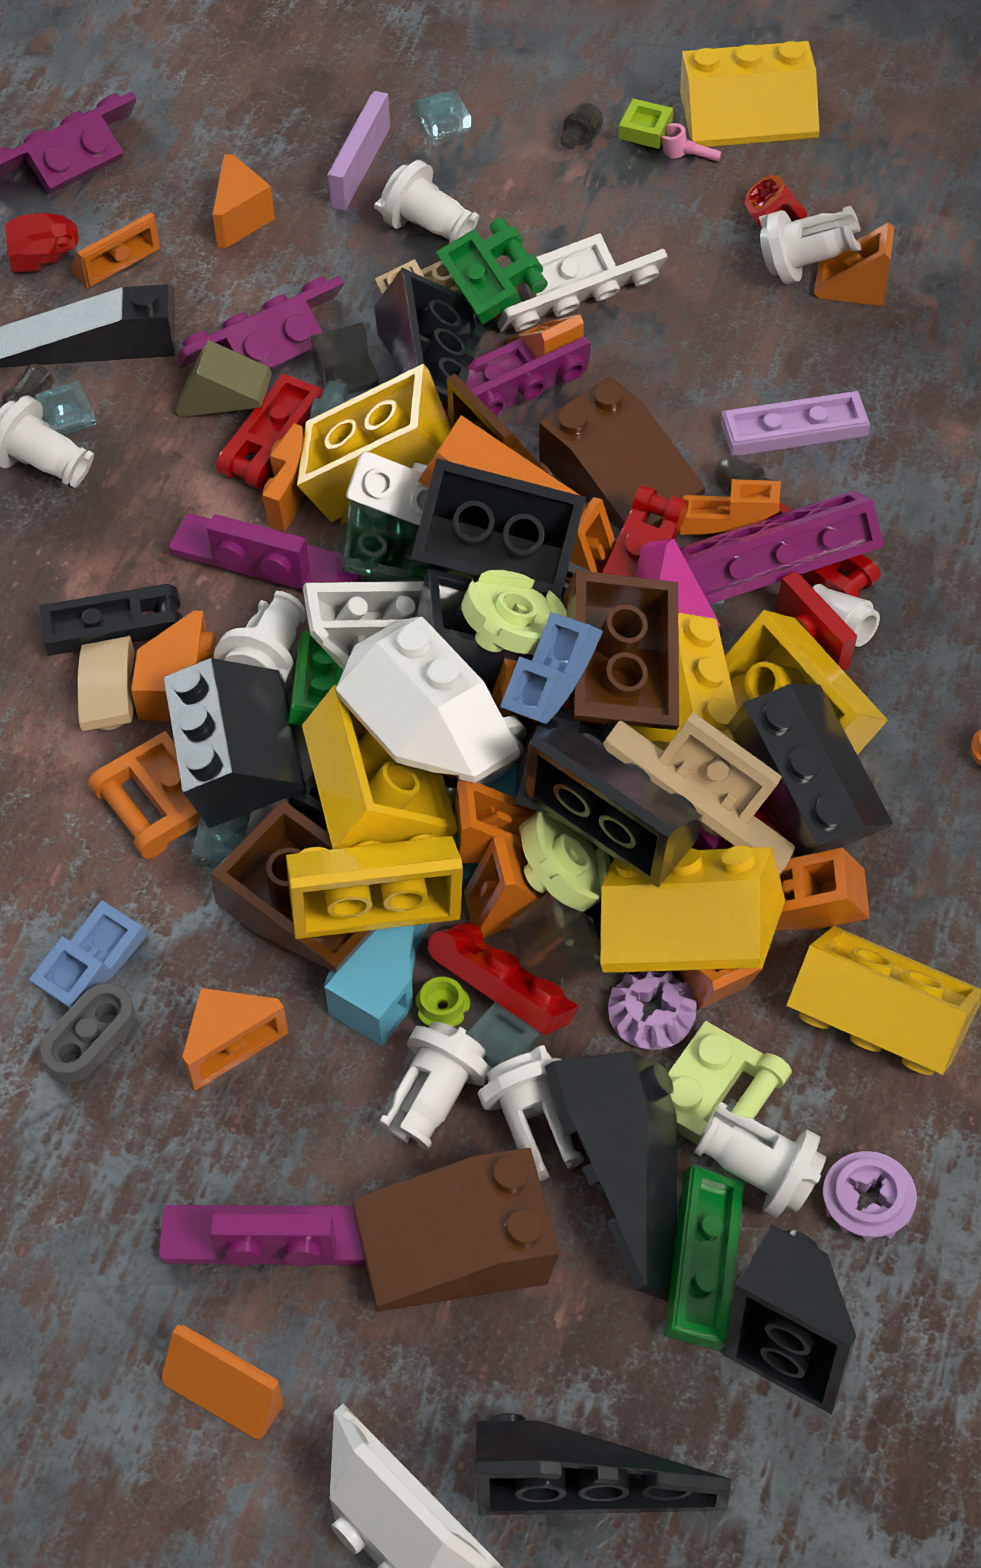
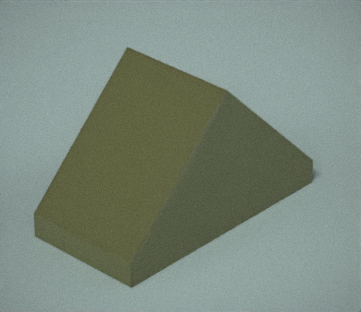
M207 340L187 376L175 412L180 418L262 407L272 372L268 366Z

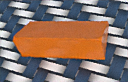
M150 212L78 251L71 265L72 274L88 289L161 249L155 215Z
M177 1324L172 1332L162 1372L163 1384L250 1437L258 1440L263 1438L284 1406L279 1380L182 1324L180 1326Z

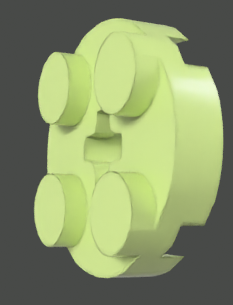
M489 570L481 573L478 582L474 583L472 580L462 601L463 615L468 624L476 631L475 640L477 644L491 652H500L506 649L516 653L534 655L550 612L567 617L566 609L561 600L550 590L545 598L541 593L532 589L535 580L506 570Z
M542 811L536 812L520 825L519 831L522 847L528 864L524 867V874L529 884L536 891L544 893L548 890L557 900L569 906L577 913H584L601 900V886L611 866L607 852L601 848L595 850L588 839L556 817L542 813Z

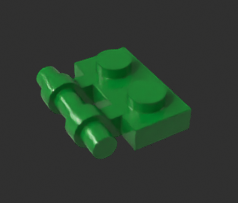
M497 218L492 221L489 228L493 235L484 241L476 229H473L436 252L441 264L482 325L501 314L506 308L521 302L519 294L515 289L519 284H527L535 294L545 290L548 285L547 280L542 274L543 266L535 255L527 253L523 247V237L515 227H510L504 218ZM502 255L508 256L512 261V264L503 269L496 260Z

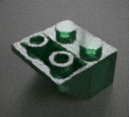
M347 500L339 525L336 564L341 571L395 582H424L428 568L443 572L442 570L411 562L419 529L418 525L352 500Z

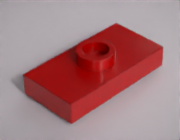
M794 571L782 577L775 611L778 614L796 618L843 671L850 669L857 634L799 573Z

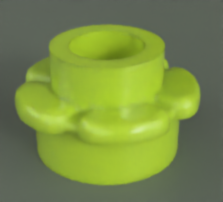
M436 977L423 985L417 994L415 1004L420 1009L418 1011L419 1019L428 1027L434 1021L456 1027L464 1020L463 1014L470 1008V999L467 992L463 990L456 980L449 977ZM442 1002L448 1004L444 1009H440L437 1005Z

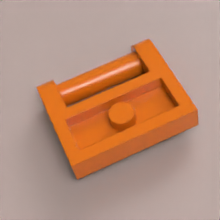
M166 731L99 768L88 780V786L98 799H105L134 836V846L145 859H151L160 855L167 848L169 842L204 822L182 792L175 743ZM133 778L163 818L150 824L121 787L122 784Z

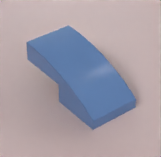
M550 612L532 661L519 656L500 707L547 724L577 685L597 647L603 631L592 625Z
M101 900L72 940L69 941L62 936L29 980L56 1000L71 1008L87 990L96 985L105 984L124 965L149 933L143 926Z

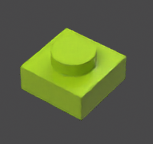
M633 98L619 124L618 139L659 149L662 143L661 136L666 135V126L673 121V108Z

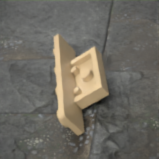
M694 712L664 751L623 721H618L603 742V745L610 754L625 764L633 763L642 768L649 775L652 782L668 793H677L687 798L694 805L697 812L703 815L701 826L712 835L723 837L734 846L745 845L751 848L772 847L779 875L781 874L795 846L753 816L778 785L782 777L780 774Z

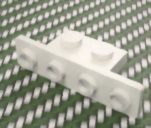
M601 233L540 255L536 258L543 266L542 274L548 282L546 289L535 294L527 284H524L531 299L506 308L501 314L497 326L500 332L514 328L516 332H521L539 323L540 317L553 312L556 317H560L576 310L580 306V302L592 297L597 302L608 299L618 293L620 287L634 282L635 286L645 285L660 275L659 270L668 258L665 249L616 266Z
M362 452L354 469L346 497L354 502L419 526L429 488L418 482L427 466L414 462L411 469L370 452Z

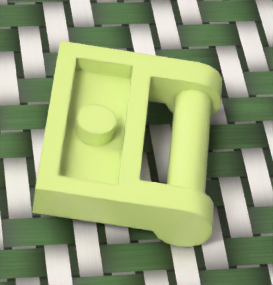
M705 1021L668 1073L674 1087V1091L670 1095L677 1114V1133L698 1145L702 1140L700 1136L714 1110L726 1097L743 1071L755 1078L731 1112L737 1116L754 1119L774 1088L783 1087L792 1073L790 1066L779 1056L771 1053L763 1054Z

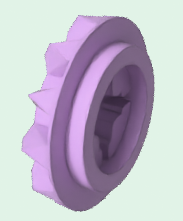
M643 971L634 975L626 972L622 982L616 988L612 987L608 1003V1016L615 1032L627 1043L642 1049H664L679 1043L689 1034L696 1019L697 1001L694 1000L690 992L688 982L682 983L674 977L671 971L666 973ZM657 994H660L662 999L661 1008L665 1011L656 1009L652 1016L649 1015L644 1022V1004L642 1002L649 1003L653 996L656 997Z
M872 1151L855 1152L839 1159L828 1171L822 1191L827 1217L832 1216L840 1225L843 1234L851 1232L860 1235L866 1243L874 1237L887 1236L891 1239L898 1230L909 1224L917 1201L916 1187L908 1171L895 1159ZM878 1182H881L878 1202L882 1206L871 1203L866 1209L857 1210L860 1195L855 1190L858 1189L866 1193L871 1187L875 1188Z

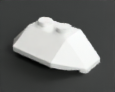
M424 582L305 583L303 593L310 635L344 671L356 644L399 620L417 617Z
M422 616L399 620L354 646L336 687L337 697L396 763L434 773L459 775L461 780L476 783L520 757L519 748L484 681Z
M344 1404L334 1411L330 1502L336 1521L331 1527L341 1542L352 1553L358 1554L364 1549L379 1565L377 1568H503Z

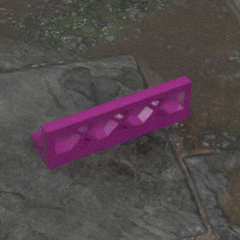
M853 490L680 547L679 549L710 605L779 582L782 577L794 571L799 574L807 573L882 548L884 543L873 499Z

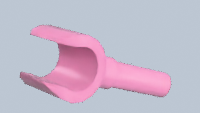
M672 123L666 126L667 136H661L663 151L667 157L676 159L687 153L716 162L720 161L721 151L687 140L686 129L683 125Z

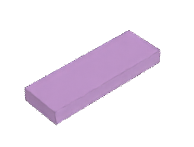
M374 91L370 95L327 174L331 208L347 210L390 129L389 97L387 93Z
M858 391L726 410L721 413V425L732 457L869 436L870 422Z

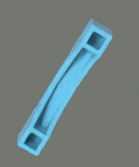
M517 763L497 780L483 785L515 797ZM455 833L452 837L457 847V839ZM479 863L462 864V885L471 879ZM430 923L375 930L337 972L330 970L324 983L328 1014L380 1046H383L414 1006L412 979L415 958L425 930Z

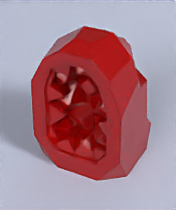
M768 175L763 177L746 194L744 204L761 229L760 216L781 210L788 214L792 222L807 218L806 209L780 176Z
M51 213L21 215L5 223L8 257L14 274L40 272L44 266L58 263L65 254L75 249L79 241L77 225L63 215Z

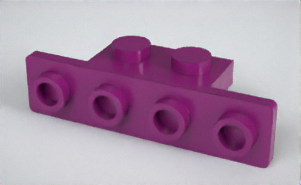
M132 91L122 96H119L118 93L111 94L102 99L97 104V108L85 114L82 111H76L65 117L60 122L61 126L48 132L45 129L34 131L24 139V144L11 150L8 147L0 148V179L30 165L49 195L120 160L124 152L108 126L128 117L132 113L137 100Z
M324 276L318 277L305 284L301 288L302 293L288 299L285 294H282L263 304V311L248 317L246 312L229 318L222 324L223 329L211 335H208L206 331H200L182 342L183 348L180 350L176 362L180 369L195 363L207 340L268 366L270 371L324 347L327 339L311 309L335 298L344 286V282L340 276L329 281Z
M582 337L536 359L520 338L474 359L468 368L469 376L466 386L497 417L512 405L523 400H533L545 390L561 382H571L580 377L588 369L591 343L586 337ZM442 402V406L444 408L445 414L449 422L448 405Z
M190 513L186 514L169 544L172 555L303 590L305 583L359 582L365 571V562L362 559L307 545L306 538L217 514H214L212 519Z
M166 1205L163 1209L159 1257L164 1264H234L239 1266L255 1264L296 1266L365 1265L352 1206Z

